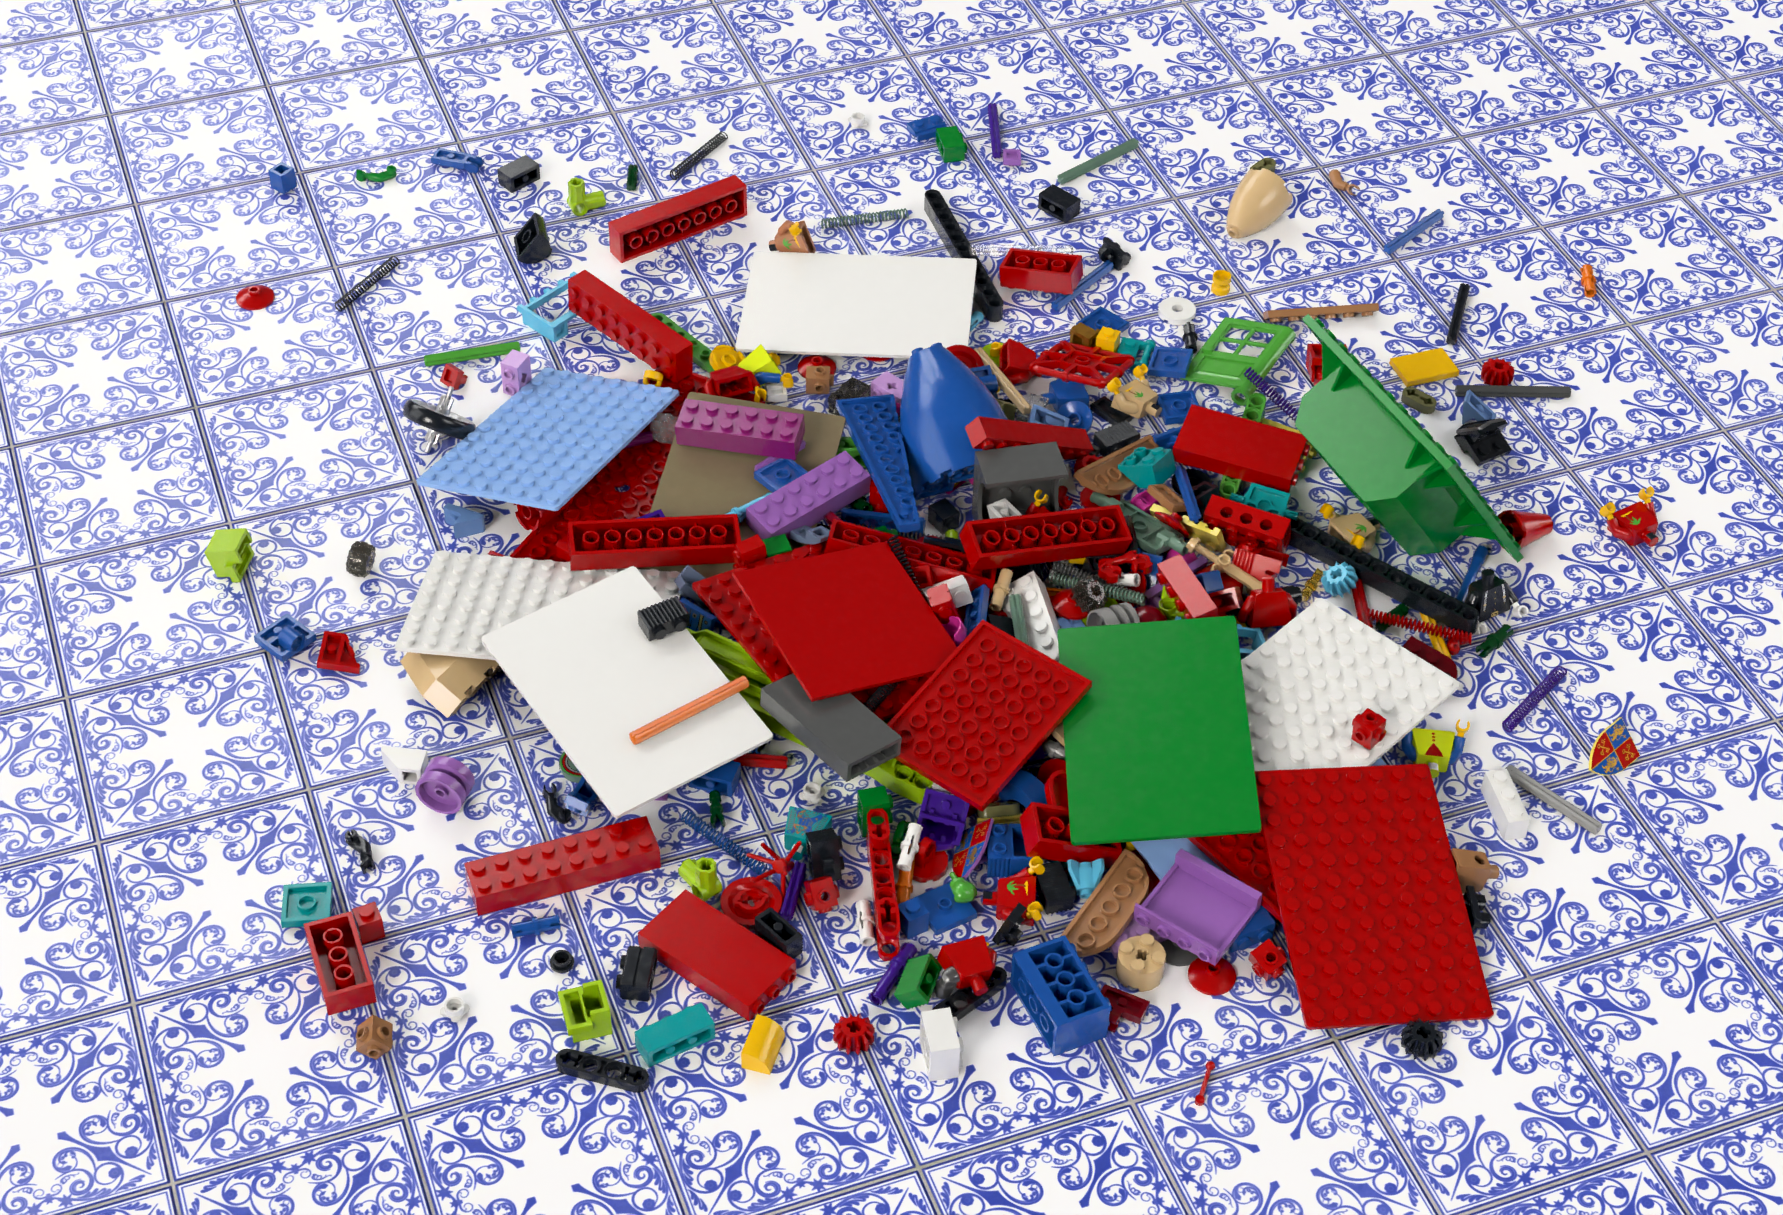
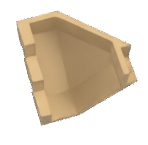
M407 652L400 661L422 697L447 718L454 716L464 702L473 697L488 679L493 678L501 668L496 660Z

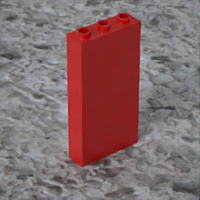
M1191 404L1173 446V456L1175 462L1290 493L1291 487L1297 484L1299 478L1297 472L1303 469L1305 462L1303 457L1308 456L1310 445L1307 444L1308 441L1300 433Z
M686 889L638 932L639 947L655 948L657 950V961L748 1021L755 1015L761 1014L765 1006L771 1000L776 999L781 990L787 984H791L797 975L796 960Z

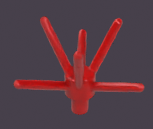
M798 841L787 857L782 858L765 843H761V847L775 860L747 853V857L771 864L773 868L751 879L750 882L755 883L775 873L781 874L782 902H784L786 875L794 867V862L791 861V858L802 842Z

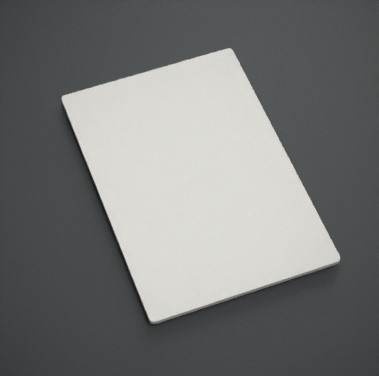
M755 251L753 253L735 346L736 351L752 352L762 344L768 353L910 358L912 356L911 352L914 349H925L935 343H942V346L945 348L953 345L968 346L977 260L968 258Z
M446 550L436 551L397 639L395 650L495 660L482 643V636L627 568L571 571L570 561L557 562L531 558H512L510 556H491L489 554H469L467 552L456 553ZM638 569L662 600L666 601L675 596H678L679 599L681 598V594L678 592L679 588L674 581L680 572Z
M634 566L496 629L481 638L484 646L615 818H620L773 739V733L738 692L637 745L632 743L629 736L630 732L730 682L687 629L667 634L660 640L648 641V638L638 625L637 612L655 603L658 604L663 600Z
M1318 598L1241 661L1254 770L1270 771L1371 766L1456 692L1460 687V682L1327 600ZM1367 708L1386 719V735L1371 750L1351 739L1353 719L1357 714H1362Z

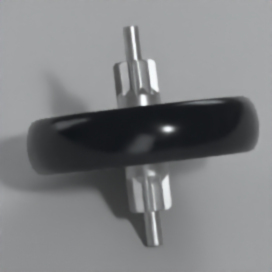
M449 386L446 396L441 395L437 406L416 399H409L404 404L403 415L407 419L428 428L425 440L428 441L424 451L426 453L430 452L433 444H438L441 434L463 440L476 428V425L469 419L451 412L454 399L451 398L454 390L452 386Z

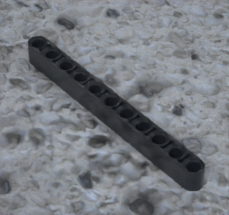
M934 189L927 190L924 194V210L951 258L977 260L973 297L988 321H1001L1003 318V300L941 193Z
M1297 518V521L1291 519V540L1289 545L1330 566H1335L1336 561L1340 564L1345 561L1355 569L1358 579H1361L1364 584L1404 603L1451 629L1454 628L1455 631L1459 629V633L1462 630L1464 634L1467 631L1468 635L1470 632L1472 635L1476 633L1479 618L1477 609Z

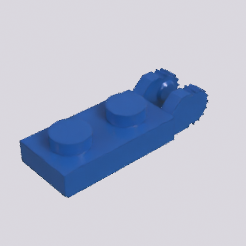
M438 148L431 157V163L463 169L473 174H476L479 171V167H482L484 164L483 159L479 156Z

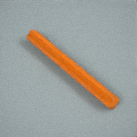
M742 675L630 732V740L634 745H637L748 688L749 680L746 676Z

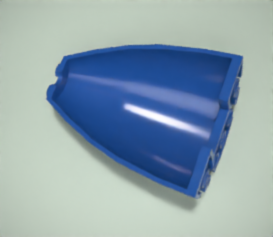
M935 343L925 349L916 348L911 352L912 356L908 359L903 383L900 431L903 437L915 501L952 491L955 483L974 478L975 451H982V449H973L965 429L966 425L978 416L1008 420L1000 404L984 383L962 361L943 347L942 343Z

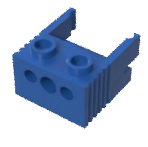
M993 823L986 846L987 877L1005 876L1007 878L1026 867H1030L1029 861L1033 857L1026 856L1021 824L995 825Z

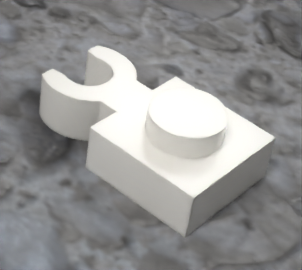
M782 382L766 384L767 402L779 403L787 401V390L783 387Z

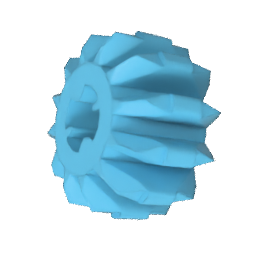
M1336 561L1335 566L1328 565L1329 570L1323 571V577L1321 578L1324 590L1334 598L1337 595L1343 598L1344 593L1351 594L1350 589L1356 588V582L1358 581L1355 569L1345 561L1342 564Z

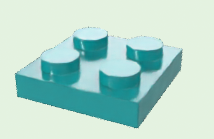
M332 882L284 885L281 912L282 928L304 927L303 924L331 917Z

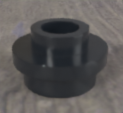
M558 950L550 959V967L557 973H566L574 967V957L566 950Z

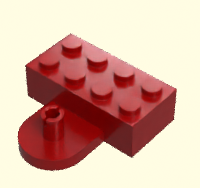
M1066 770L1053 772L1045 782L1044 787L1047 804L1031 802L1020 816L1026 856H1039L1041 859L1062 862L1072 859L1079 863H1092V861L1102 858L1104 859V867L1110 868L1122 853L1121 843L1077 846L1071 844Z

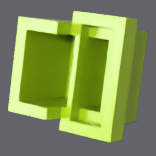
M247 528L219 529L215 531L204 553L217 577H230L233 583L241 582L254 555L249 544L253 540Z
M602 979L557 992L568 1036H572L573 1043L612 1034L611 1012Z

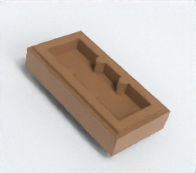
M1156 484L1148 486L1147 492L1171 513L1186 511L1183 499L1167 485Z

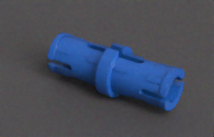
M558 914L542 918L535 916L531 917L532 920L510 923L513 939L531 934L538 936L541 932L561 929Z

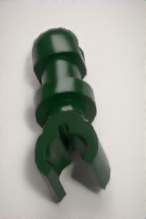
M713 790L709 793V801L711 803L709 808L712 814L710 821L714 829L716 828L715 823L717 819L721 821L722 827L726 826V822L722 814L723 805L720 804V792Z

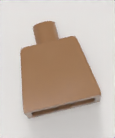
M1452 848L1451 852L1462 894L1466 892L1467 885L1474 886L1475 892H1479L1483 889L1488 879H1497L1499 877L1498 866L1490 865L1484 852Z

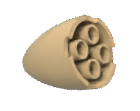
M1252 168L1245 174L1237 186L1228 208L1226 229L1230 237L1239 239L1256 234L1274 223L1292 203V193H1288L1284 186L1285 181L1281 177L1265 168L1261 170H1253Z

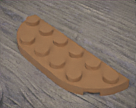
M1147 435L1077 470L1073 476L1079 481L1081 486L1095 492L1110 496L1123 494L1137 487V485L1118 470L1117 465L1138 447L1154 449L1158 445L1154 442L1151 435Z
M1124 849L1061 934V936L1065 935L1068 941L1075 945L1078 957L1095 955L1108 949L1118 940L1132 921L1135 904L1141 905L1149 892V877L1143 862L1135 854Z

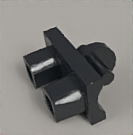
M1108 237L1103 238V245L1098 251L1099 259L1103 262L1106 260L1113 262V268L1120 271L1123 265L1129 264L1131 255L1128 252H1124L1117 242H1113Z
M1467 885L1463 898L1472 932L1476 928L1486 929L1491 922L1490 914L1480 912L1486 906L1485 895L1476 894L1474 886Z

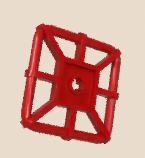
M1061 340L1060 343L1054 345L1049 350H1044L1037 359L1029 364V371L1033 374L1059 378L1067 383L1072 381L1104 389L1115 377L1121 378L1124 372L1135 363V359L1132 355L1102 350L1098 346L1093 348ZM1098 371L1110 374L1104 378Z

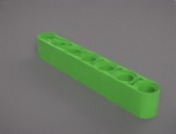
M1261 393L1251 394L1242 418L1262 423L1265 416L1266 397ZM1223 475L1219 490L1220 497L1230 499L1231 493L1239 495L1244 481Z

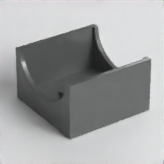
M1057 442L975 451L972 496L973 519H990L987 505L1004 498L1022 515H1025L1031 503L1036 501L1034 494L1037 490H1042L1039 499H1042L1045 494L1049 497L1048 501L1041 504L1040 507L1045 506L1050 512L1059 511L1060 478L1068 479L1069 474Z

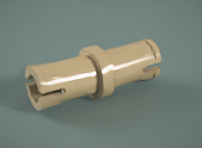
M1009 569L1001 570L997 583L993 586V595L989 608L993 611H1001L1005 597L1009 595V585L1013 572Z

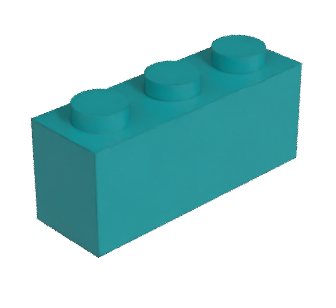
M700 1002L635 1031V1047L648 1068L714 1039L715 1023Z

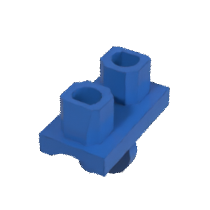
M1182 426L1178 428L1173 427L1168 429L1167 432L1151 436L1158 447L1172 449L1173 451V446Z

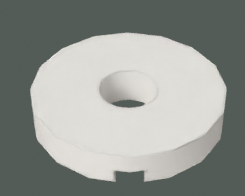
M1169 297L1162 300L1159 304L1158 315L1163 321L1165 319L1171 325H1185L1192 319L1194 320L1196 307L1188 299Z

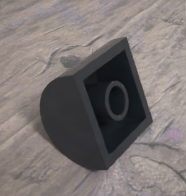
M536 212L514 237L517 259L526 264L541 262L548 258L552 252L545 220Z

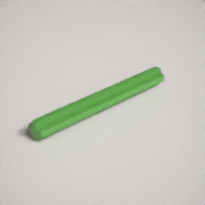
M515 341L429 354L424 356V363L427 367L507 355L512 349L517 351L521 349L519 342Z

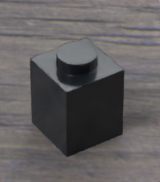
M946 498L928 506V522L942 535L948 530L959 527L960 512Z

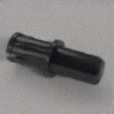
M1187 322L1186 325H1183L1184 335L1182 340L1185 343V348L1193 349L1194 354L1197 352L1196 341L1198 336L1195 333L1194 324Z

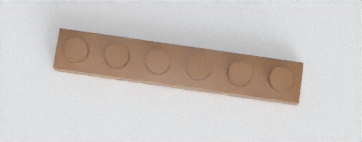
M1379 304L1267 310L1263 312V319L1270 320V323L1281 322V319L1287 318L1288 322L1299 321V318L1305 317L1307 314L1313 319L1318 318V316H1325V319H1334L1336 315H1343V318L1355 317V314H1362V317L1373 316L1374 312L1379 311Z

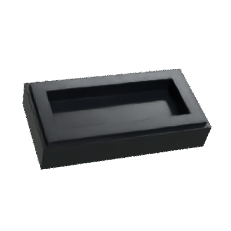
M1105 396L1090 404V409L1113 426L1125 420L1128 422L1132 421V416L1111 407L1112 401Z

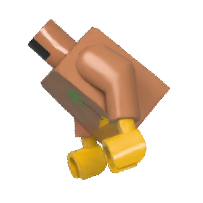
M786 220L778 228V232L774 237L775 240L769 241L770 251L816 252L804 220L795 223Z

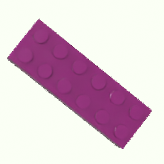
M685 399L675 424L676 442L679 445L796 460L805 434L804 414Z

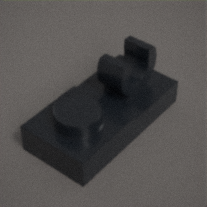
M1018 903L992 941L999 945L1003 938H1005L1008 944L1015 946L1023 935V932L1018 928L1025 919L1022 917V914L1027 908Z

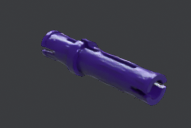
M905 942L899 953L890 960L889 968L869 995L872 1003L876 1005L883 1004L887 995L901 974H903L904 967L908 963L907 960L912 959L917 953L915 945Z

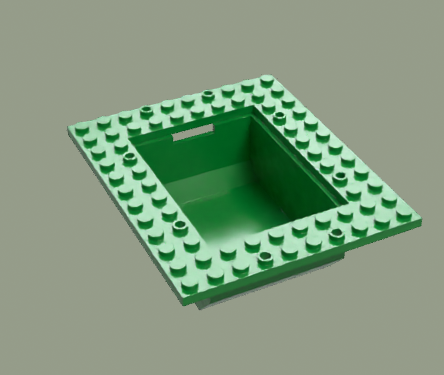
M1307 314L1302 320L1322 344V380L1302 396L1295 427L1342 483L1379 521L1409 556L1440 553L1459 536L1463 535L1496 540L1517 563L1524 557L1520 553L1521 546L1508 532V529L1487 504V501L1480 495L1481 493L1466 476V473L1460 468L1456 460L1451 455H1448L1438 442L1433 440L1430 433L1423 429L1413 416L1408 414L1404 406L1398 403L1394 396L1388 390L1386 391L1376 378L1374 379L1371 376L1372 374L1364 365L1362 366L1352 353L1348 352L1344 344L1338 341L1335 335L1329 329L1327 330L1317 317L1313 319Z

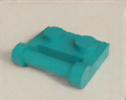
M1122 337L1117 353L1129 354L1134 357L1135 363L1129 368L1130 370H1134L1135 367L1142 364L1148 367V361L1156 343L1150 339L1141 341ZM1139 350L1144 351L1141 360L1136 361Z

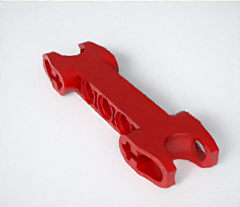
M879 808L870 809L867 814L866 845L873 895L877 951L883 961H890L900 950V916L896 899L888 814L884 809ZM880 816L884 819V822L874 824L871 822V818ZM891 944L896 950L888 954L882 951V947Z

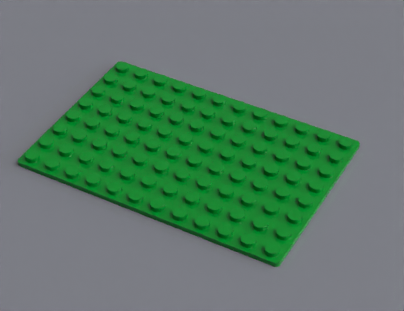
M1234 616L1062 628L1057 631L1059 663L1092 681V687L1063 719L1072 845L1249 834L1261 831L1237 624Z

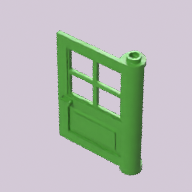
M1225 317L1191 360L1186 378L1180 379L1235 388L1231 393L1232 400L1237 405L1245 406L1249 396L1258 388L1245 377L1244 373L1246 370L1252 367L1251 370L1254 369V373L1260 374V377H1263L1262 380H1264L1289 344L1293 343L1296 339V334L1293 329L1287 326ZM1231 328L1250 331L1244 340L1225 337ZM1255 332L1275 334L1268 344L1249 341ZM1221 341L1240 344L1234 353L1214 351ZM1245 345L1264 348L1258 357L1239 355ZM1237 393L1243 394L1245 399L1239 398Z

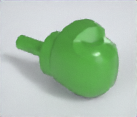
M950 872L949 875L952 879L950 888L954 894L955 902L968 903L973 901L977 896L976 887L963 877H957L955 872Z

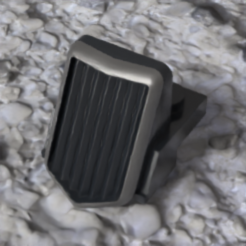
M1503 418L1463 424L1456 430L1457 435L1454 436L1463 453L1469 452L1477 466L1507 455L1512 450L1501 433L1508 425Z

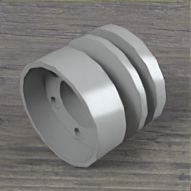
M1127 602L1112 605L1109 608L1104 607L1089 612L1086 621L1087 627L1140 623L1136 610Z

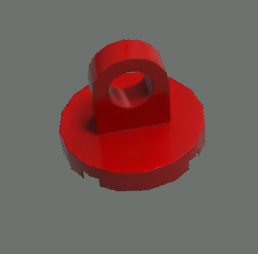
M924 837L918 843L919 851L915 854L912 880L920 883H927L930 880H933V882L937 881L948 870V855L946 852H936V841L929 837Z

